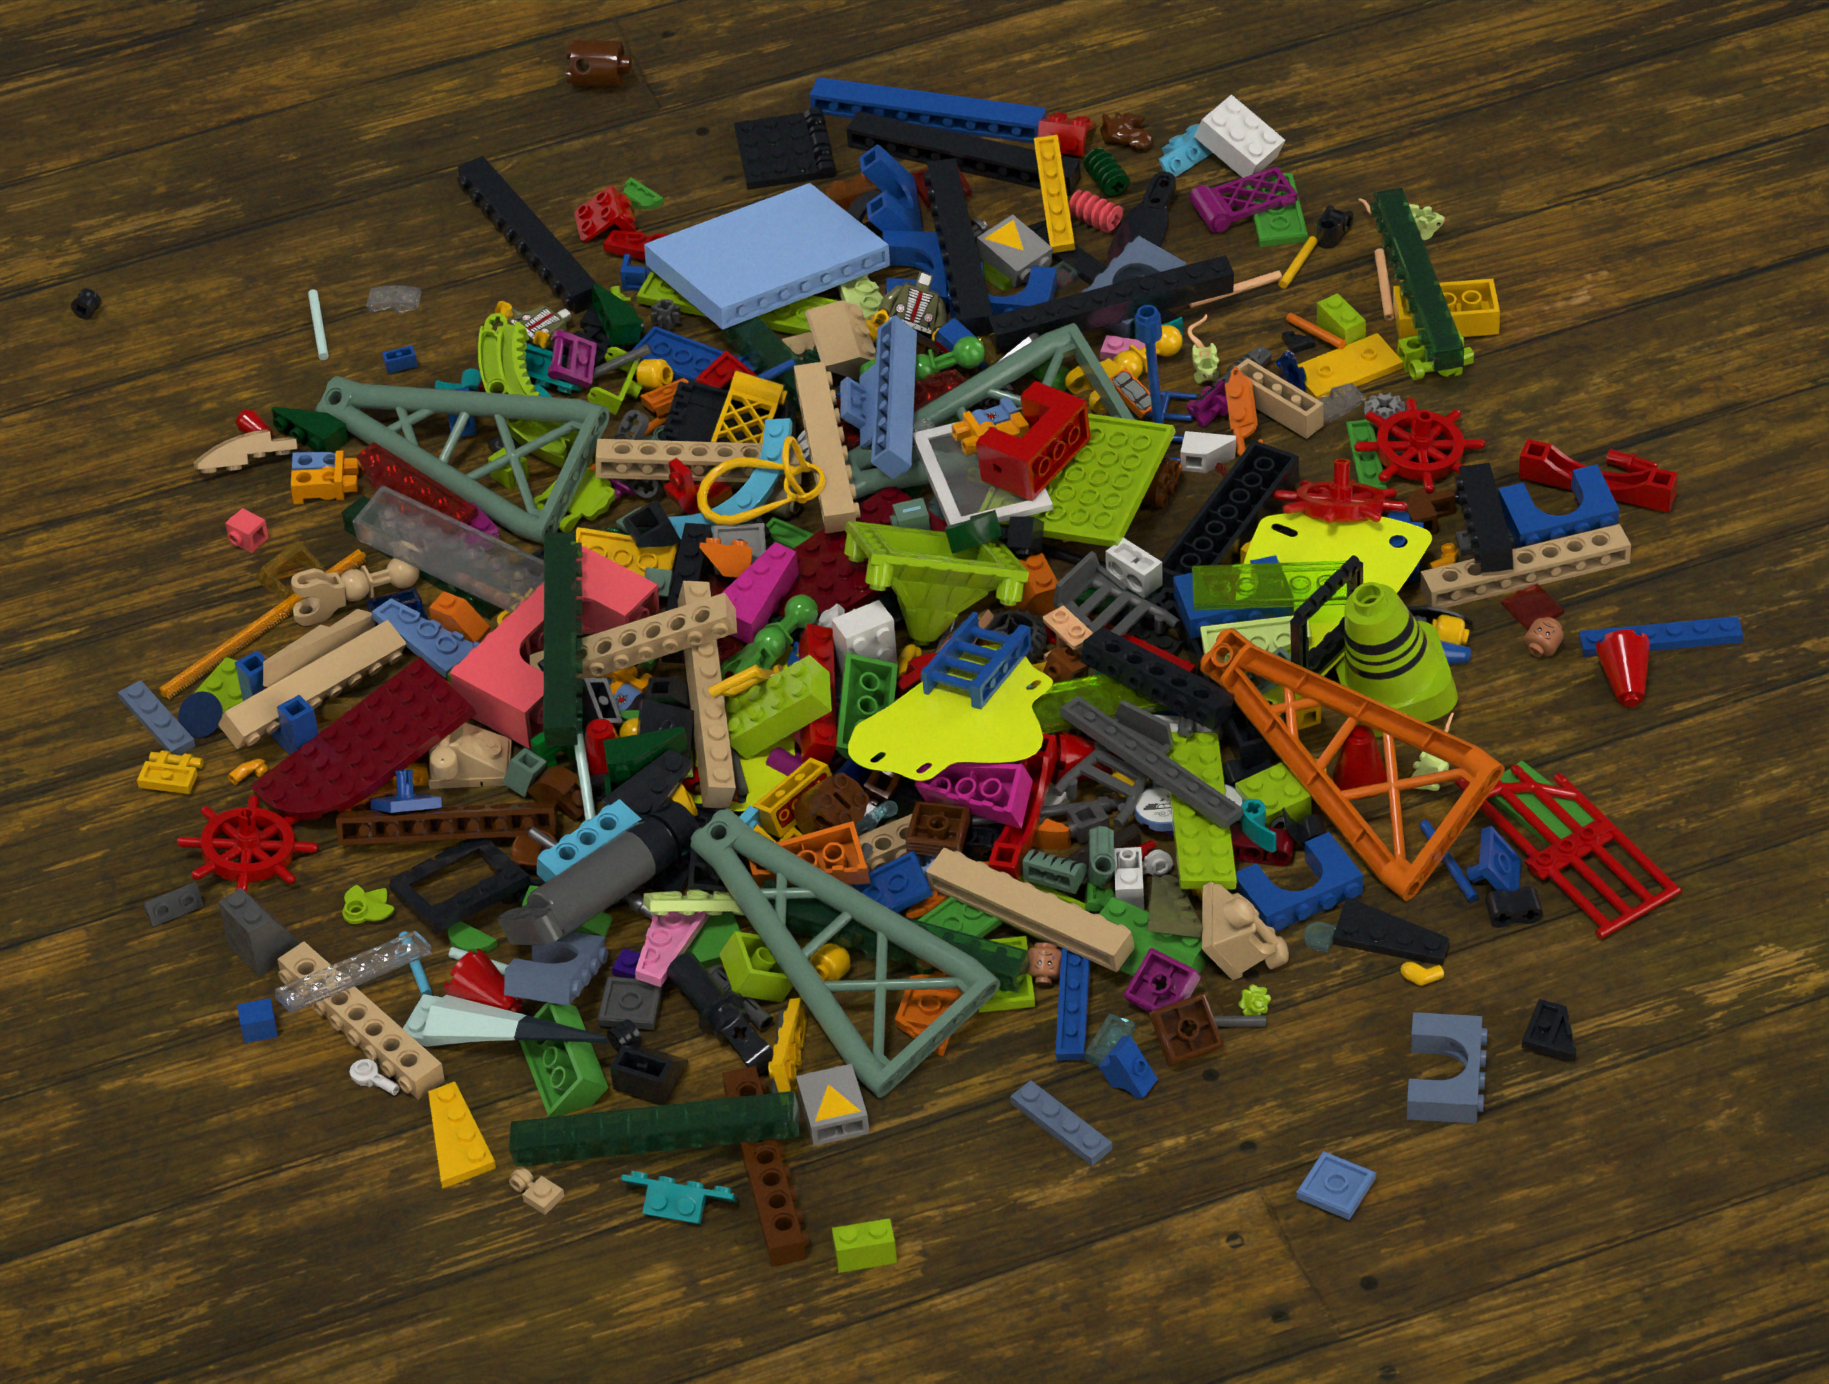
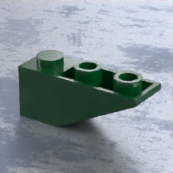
M282 407L271 408L275 428L296 438L297 442L310 447L314 452L335 453L349 442L346 424L329 413Z

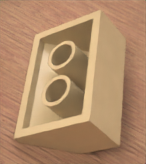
M841 300L808 309L805 315L820 360L825 364V369L860 381V367L864 363L876 359V349L861 307Z

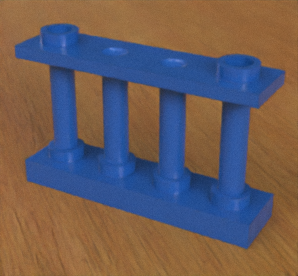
M972 612L961 623L960 628L931 662L922 669L921 681L923 682L924 694L929 695L935 686L940 683L968 691L971 695V706L982 709L1031 650L1030 627L1020 624L1014 633L1010 635L980 628L978 613ZM976 638L1002 644L1003 646L998 650H993L972 643ZM963 653L989 659L990 661L988 664L980 665L959 658ZM951 668L978 676L970 681L946 673Z

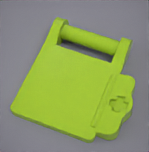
M587 467L568 507L567 512L570 515L561 520L559 529L568 534L574 529L582 516L592 521L600 514L607 512L610 504L616 498L615 491L611 488V482L606 478H596V472ZM555 482L542 495L533 498L538 510H543Z

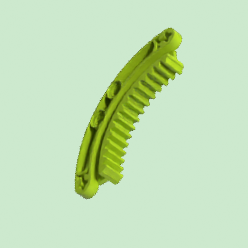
M500 313L488 316L484 327L481 326L479 331L478 363L485 390L488 393L503 391L502 394L540 396L531 383L526 369L525 349H527L526 341H529L526 327L517 321L515 326L509 325L506 317ZM498 322H501L502 326H498L495 332L493 326H496ZM505 419L511 436L522 446L566 424L528 420L510 422L512 419ZM573 431L531 453L548 463L562 468L569 455L568 451L570 452L579 431ZM591 458L588 468L593 465V458Z

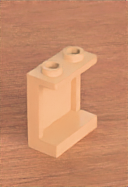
M1061 606L1043 616V622L1056 633V647L1059 649L1069 645L1073 650L1082 655L1083 641L1092 635L1093 632L1065 606ZM1051 651L1044 654V662H1047L1046 658ZM1089 667L1081 686H1087L1089 681L1094 678L1097 670Z

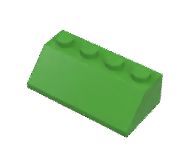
M846 653L836 750L854 767L865 768L854 762L849 756L848 743L854 728L860 722L894 703L898 664ZM880 752L870 761L873 763L878 762L886 754Z
M1112 897L1099 913L1107 921L1116 925H1124L1132 931L1135 948L1119 969L1126 974L1134 977L1150 948L1196 969L1199 974L1210 961V957L1202 950V935L1198 938L1147 931L1148 911ZM1166 983L1158 985L1161 989H1165L1167 986Z
M546 1002L534 1016L535 1018L586 1031L577 1007L571 1004L567 1006ZM519 1040L548 1117L554 1118L591 1107L609 1088L591 1043Z

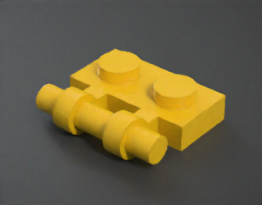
M164 750L160 753L151 752L149 761H145L137 779L138 787L190 794L198 776L196 768L201 769L203 767V758H197L193 754L184 753L183 756L174 755L170 751Z

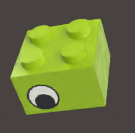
M1282 762L1235 783V791L1243 799V802L1248 799H1258L1265 804V827L1287 830L1282 813V808L1284 807L1290 817L1297 823L1305 816L1311 815V795Z

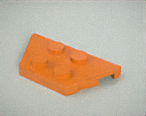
M936 971L929 975L910 976L909 979L946 978L951 976L942 971ZM958 989L905 990L895 1017V1025L915 1039L963 994ZM950 1036L933 1052L944 1056Z

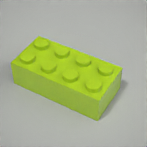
M808 655L725 703L730 746L745 759H748L831 712L829 671Z

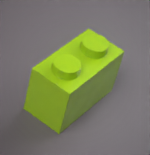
M1338 293L1317 302L1318 327L1344 339L1346 345L1366 338V320Z
M890 1218L832 1228L834 1252L839 1273L897 1263L895 1239Z

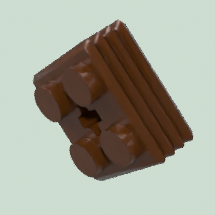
M917 801L905 839L906 852L914 851L915 854L921 856H938L943 848H947L953 852L959 851L962 853L970 823V808Z
M1204 993L1155 1009L1149 1014L1168 1066L1218 1050L1224 1045ZM1183 1023L1186 1027H1192L1193 1031L1189 1033V1037L1186 1033L1182 1034L1180 1030L1183 1027Z

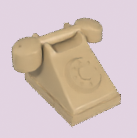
M465 722L429 750V788L481 787V782H483V786H504L503 780L512 759V740Z
M1210 882L1203 885L1202 950L1232 981L1241 978L1244 971L1264 959L1271 970L1286 964L1289 952L1285 940L1275 935L1274 928L1268 927L1259 918L1260 913L1239 893L1231 894L1222 885Z

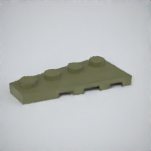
M1163 875L1162 877L1152 876L1147 931L1200 938L1203 926L1185 890L1180 889L1179 879L1171 875Z

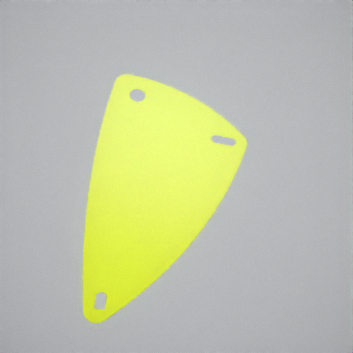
M1302 512L1267 516L1260 521L1247 551L1240 574L1236 602L1244 601L1256 592L1251 581L1250 561L1274 555L1277 556L1293 595L1294 611L1308 600L1321 585H1324V582L1340 569L1352 555L1357 556L1363 562V584L1375 582L1387 585L1398 593L1430 545L1432 535L1422 527L1386 517H1381L1379 522L1367 520L1361 522L1326 523L1322 520L1310 518ZM1273 524H1280L1297 531L1298 535L1290 537L1273 530L1271 527ZM1395 535H1401L1408 542L1404 547L1396 548L1390 545L1389 540ZM1347 583L1308 619L1311 634L1309 651L1311 648L1316 647L1323 640L1324 636L1338 626L1341 619L1345 617ZM1345 651L1321 674L1322 676L1345 655ZM1257 679L1252 680L1256 686L1261 684ZM1279 685L1262 694L1266 700L1271 701L1273 704L1284 702L1283 687ZM1295 693V700H1298L1302 697L1301 695Z

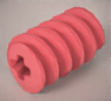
M1077 190L1069 202L1070 217L1077 218L1079 221L1085 222L1087 225L1093 226L1098 230L1100 229L1104 233L1113 231L1123 216V208L1121 206H1115L1113 202L1108 203L1106 199H1100L1098 195L1092 196V193L1089 191L1083 193L1082 190Z

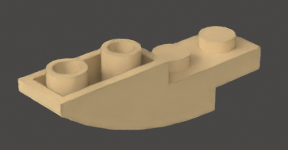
M268 430L238 435L205 452L194 462V468L201 469V473L217 472L216 468L226 467L228 471L242 469L241 465L248 464L247 454H250L251 458L265 457V452L275 451L276 455L291 454V449H297L296 438L271 439V434Z

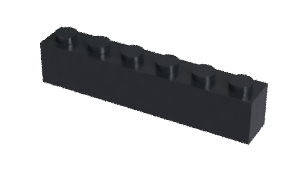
M1490 463L1459 466V477H1455L1456 491L1459 492V503L1462 506L1463 519L1466 520L1467 534H1469L1471 549H1473L1474 562L1480 564L1482 573L1512 570V544Z

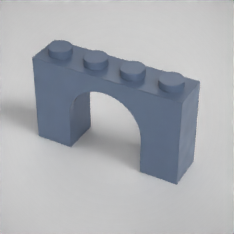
M1138 236L1132 243H1128L1120 256L1114 258L1110 262L1109 267L1103 273H1099L1088 289L1085 288L1082 292L1187 265V263ZM1135 318L1103 327L1122 338H1130L1135 333Z
M572 932L566 937L547 945H532V961L514 958L505 968L504 995L569 1006L576 996L580 995L581 990L589 984L593 975L598 973L602 964L606 963L608 948L605 947V937Z
M1413 1012L1411 1053L1447 1055L1458 1060L1465 1067V1070L1458 1076L1448 1080L1409 1079L1407 1120L1477 1124V1112H1483L1484 1095L1478 1094L1479 1089L1484 1090L1485 1072H1480V1067H1486V1050H1481V1045H1487L1488 1029L1482 1028V1016Z

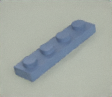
M141 680L118 692L123 704L166 751H170L174 755H181L196 747L194 738Z
M1030 1080L1010 1096L1013 1106L1091 1166L1112 1151V1142L1033 1081Z

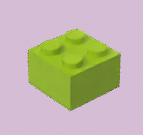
M735 931L719 953L732 991L740 993L743 997L783 1002L793 987L757 934Z

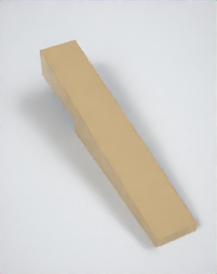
M357 609L330 627L319 625L263 662V686L270 687L374 628L375 621L371 618L372 613Z

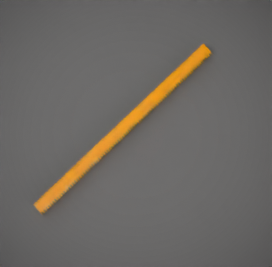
M357 549L325 571V573L337 572L340 577L347 570L356 569L363 562L365 563L366 555ZM295 593L161 686L160 694L162 697L168 698V700H170V697L173 698L175 694H178L177 691L180 693V690L183 691L185 686L188 687V685L190 686L193 682H196L195 679L198 680V678L203 677V674L206 675L205 672L208 673V671L213 670V667L216 668L225 657L233 656V653L236 654L238 650L243 649V646L246 647L248 643L253 642V639L256 640L255 637H260L265 633V630L268 631V629L273 628L275 623L278 624L280 620L283 621L285 617L290 616V613L293 614L292 611L295 604L308 597H300Z

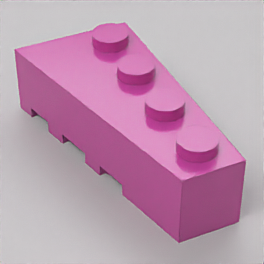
M775 542L722 592L726 593L736 608L737 633L731 634V636L748 644L754 643V637L757 632L768 624L772 613H776L779 608L781 598L787 595L799 575L796 551Z
M925 763L919 768L918 773L925 772L932 764ZM954 763L931 779L925 781L916 780L915 787L925 802L966 806L970 808L971 815L1022 829L1033 780L1023 764Z

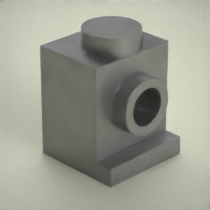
M1098 800L1067 811L1068 823H1065V826L1070 828L1071 839L1076 837L1079 843L1089 840L1090 829L1097 828L1098 826L1109 828V817Z

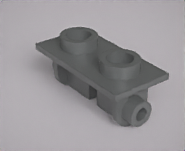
M196 882L148 900L143 905L146 915H149L152 927L204 907Z

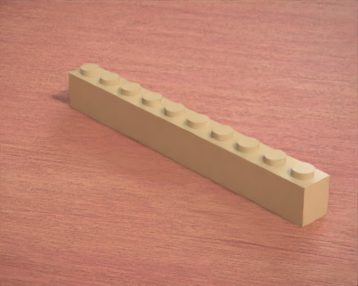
M683 581L678 598V607L711 597L709 582ZM717 639L684 649L690 707L691 710H694L693 731L702 805L704 808L730 809L736 787L724 696L721 695L712 697L708 690V687L722 681Z

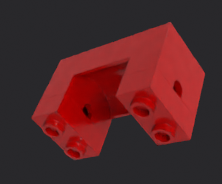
M1037 381L1023 391L1020 399L1023 417L1029 424V431L1022 438H1018L990 427L976 442L981 481L1030 501H1033L1091 440L1087 401Z

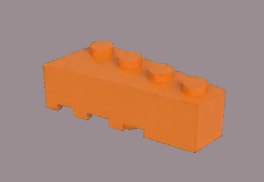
M854 821L777 842L778 845L847 885L871 884ZM748 859L753 878L759 888H776L777 875ZM787 882V888L796 887L793 884Z

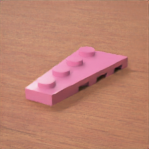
M668 911L667 915L653 914L651 926L646 934V942L642 948L635 970L636 979L661 987L668 978L667 969L670 963L676 957L686 952L710 915L706 914L705 911H695L694 915H682L678 911Z

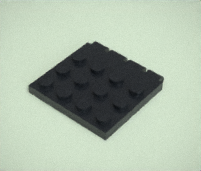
M691 380L688 383L679 382L660 441L711 442L729 391ZM732 399L731 404L735 410L745 407L742 402ZM763 408L755 410L759 417L770 413L769 410ZM749 412L739 415L744 423L754 420ZM734 417L724 421L728 428L738 425ZM758 425L748 428L753 436L763 433ZM743 431L733 434L737 441L747 438ZM727 436L717 440V442L731 443Z

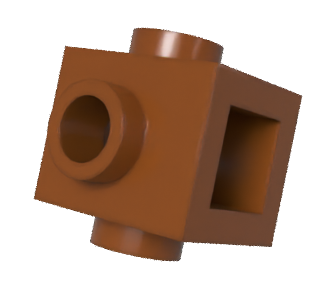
M1069 645L1053 649L1046 658L1047 663L1043 672L1057 685L1062 684L1065 686L1068 681L1072 685H1077L1078 682L1083 684L1089 666L1081 663V655Z

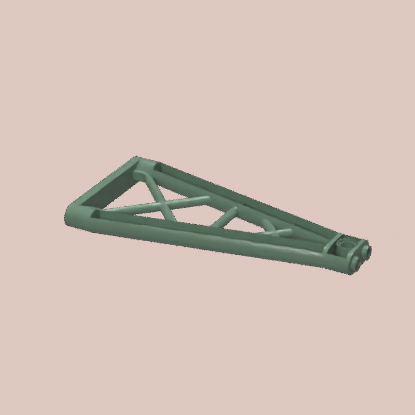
M1075 323L1043 334L913 413V433L939 427L955 416H958L959 420L963 421L962 413L967 412V409L987 397L997 400L1010 397L1015 405L1022 407L1021 396L1000 389L1052 358L1042 381V384L1051 387L1062 360L1074 355L1094 390L1101 397V401L1110 416L1135 419ZM872 443L865 449L860 445L848 452V461H845V465L850 464L852 480H849V484L854 483L856 499L876 494L886 487L895 486L898 489L930 484L919 460L915 445H912L911 467L906 473H901L894 479L890 478L879 468L869 469L874 466L871 463ZM933 451L945 480L968 477L967 474L970 469H979L977 453L966 456L964 452L945 455Z
M340 376L333 377L327 383L326 390L315 410L316 412L329 413L346 424V429L349 433L465 504L474 502L491 520L514 534L544 545H548L553 541L559 529V524L564 518L597 448V439H601L610 416L607 407L581 399L364 384ZM360 408L395 410L399 421L386 427L360 411ZM434 413L459 415L439 458L418 446L412 428L413 424ZM470 416L494 418L507 454L466 475L447 464ZM505 419L566 424L516 449ZM403 430L405 438L397 432ZM573 431H579L543 510H538L519 459ZM510 464L527 512L476 480Z
M730 809L717 811L707 825L697 829L691 836V848L713 867L847 1065L852 1064L856 1077L878 1098L885 1096L980 1009L1000 987V981L972 956L752 830ZM719 835H725L724 838L715 840ZM737 854L745 856L777 875L776 888L760 889ZM787 882L793 884L796 887L787 888ZM817 898L841 912L834 921L803 949L800 948L785 926L787 899ZM775 899V910L768 900ZM851 919L877 933L875 980L823 981L809 961V958ZM888 940L951 977L887 979ZM958 989L963 994L892 1061L884 1056L886 991ZM875 991L873 1053L831 992Z

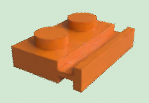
M681 378L640 395L642 405L653 413L656 412L658 417L668 413L677 384L679 382L688 383L689 381Z

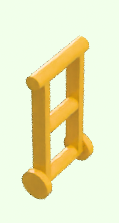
M755 664L708 687V690L712 697L721 695L735 698L754 685L767 680L784 669L780 664L774 666L773 670L762 669Z

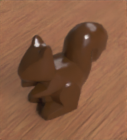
M1116 112V119L1111 120L1107 114L1102 115L1103 124L1100 127V132L1105 143L1130 145L1138 150H1146L1152 146L1153 137L1151 133L1143 129L1144 126L1141 124L1145 120L1144 116L1133 113L1121 115Z

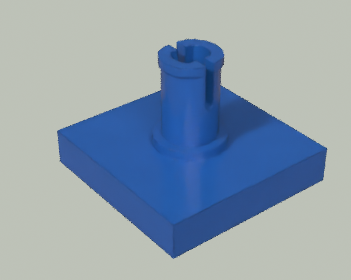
M413 770L395 771L397 795L370 798L371 809L390 813L442 808V801L439 796L422 793L414 794Z
M1492 826L1482 829L1479 864L1467 868L1468 878L1474 884L1487 879L1496 890L1515 891L1519 889L1521 858Z

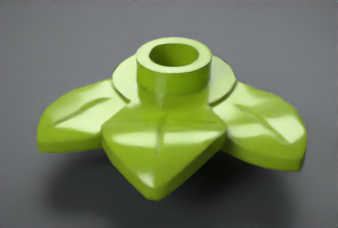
M355 885L345 894L346 904L342 914L344 920L350 924H360L366 920L381 921L388 918L394 912V907L386 904L388 901L386 888L365 893L360 886Z

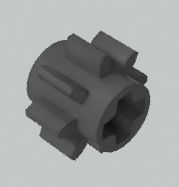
M662 299L655 306H651V323H657L659 328L669 330L676 323H680V306H674L672 300Z

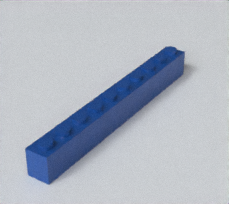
M817 77L810 93L811 108H821L824 115L853 119L857 111L960 134L1033 144L1034 138H1037L1039 120L1046 118V108L821 77Z

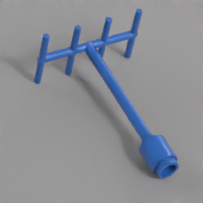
M1152 305L1141 306L1135 315L1137 339L1145 343L1150 387L1148 391L1150 392L1152 412L1143 418H1152L1154 423L1163 424L1164 419L1192 421V415L1166 413L1170 398L1197 400L1198 394L1160 391L1155 342L1159 341L1162 337L1161 316L1156 307ZM1133 411L1130 412L1133 417L1139 418ZM1174 435L1171 442H1183L1184 436ZM1168 457L1179 460V464H1181V458Z

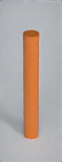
M1289 313L1286 317L1287 322L1339 349H1343L1346 345L1344 339L1293 313Z

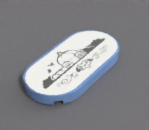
M1224 784L1226 797L1241 807L1243 799L1235 791V788ZM1163 786L1144 790L1134 809L1136 820L1142 825L1143 823L1149 825V829L1155 831H1173L1169 791Z

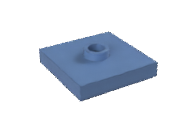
M1323 1151L1297 1190V1199L1350 1220L1375 1181L1376 1172Z

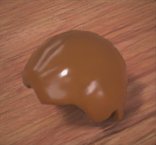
M539 830L557 842L556 838L552 834ZM519 835L513 842L511 855L513 861L525 870L537 872V858L546 848L529 836Z

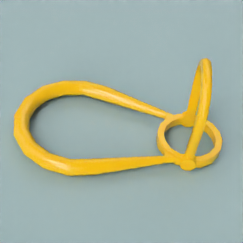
M788 436L783 443V464L752 457H737L723 461L711 469L701 481L697 492L698 509L707 520L717 525L733 526L752 520L792 501L804 504L808 500H812L824 489L826 483L825 474L819 466L806 462L796 439L793 436ZM790 444L800 463L797 467L789 465ZM739 467L784 470L786 476L784 480V490L787 494L786 499L734 515H720L712 511L708 505L707 494L710 486L719 476L728 470ZM815 471L819 473V483L809 493H804L803 489L794 479L801 472ZM790 485L796 491L797 494H794L790 491Z

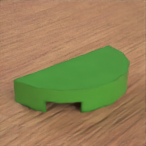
M632 177L625 182L624 194L630 199L631 206L637 209H653L664 204L663 197Z
M1087 877L1085 885V910L1102 911L1109 900L1115 896L1113 890L1110 887L1106 889L1102 886H1095L1090 883Z
M461 921L448 927V937L452 947L467 952L472 951L473 953H477L476 949L480 948L488 953L498 946L497 939Z

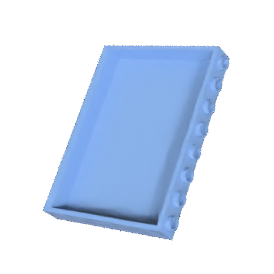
M811 183L644 244L646 266L722 330L890 266L889 245Z

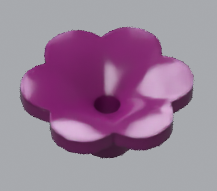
M606 478L614 487L616 500L620 498L622 493L633 496L636 494L631 488L622 484L617 479Z

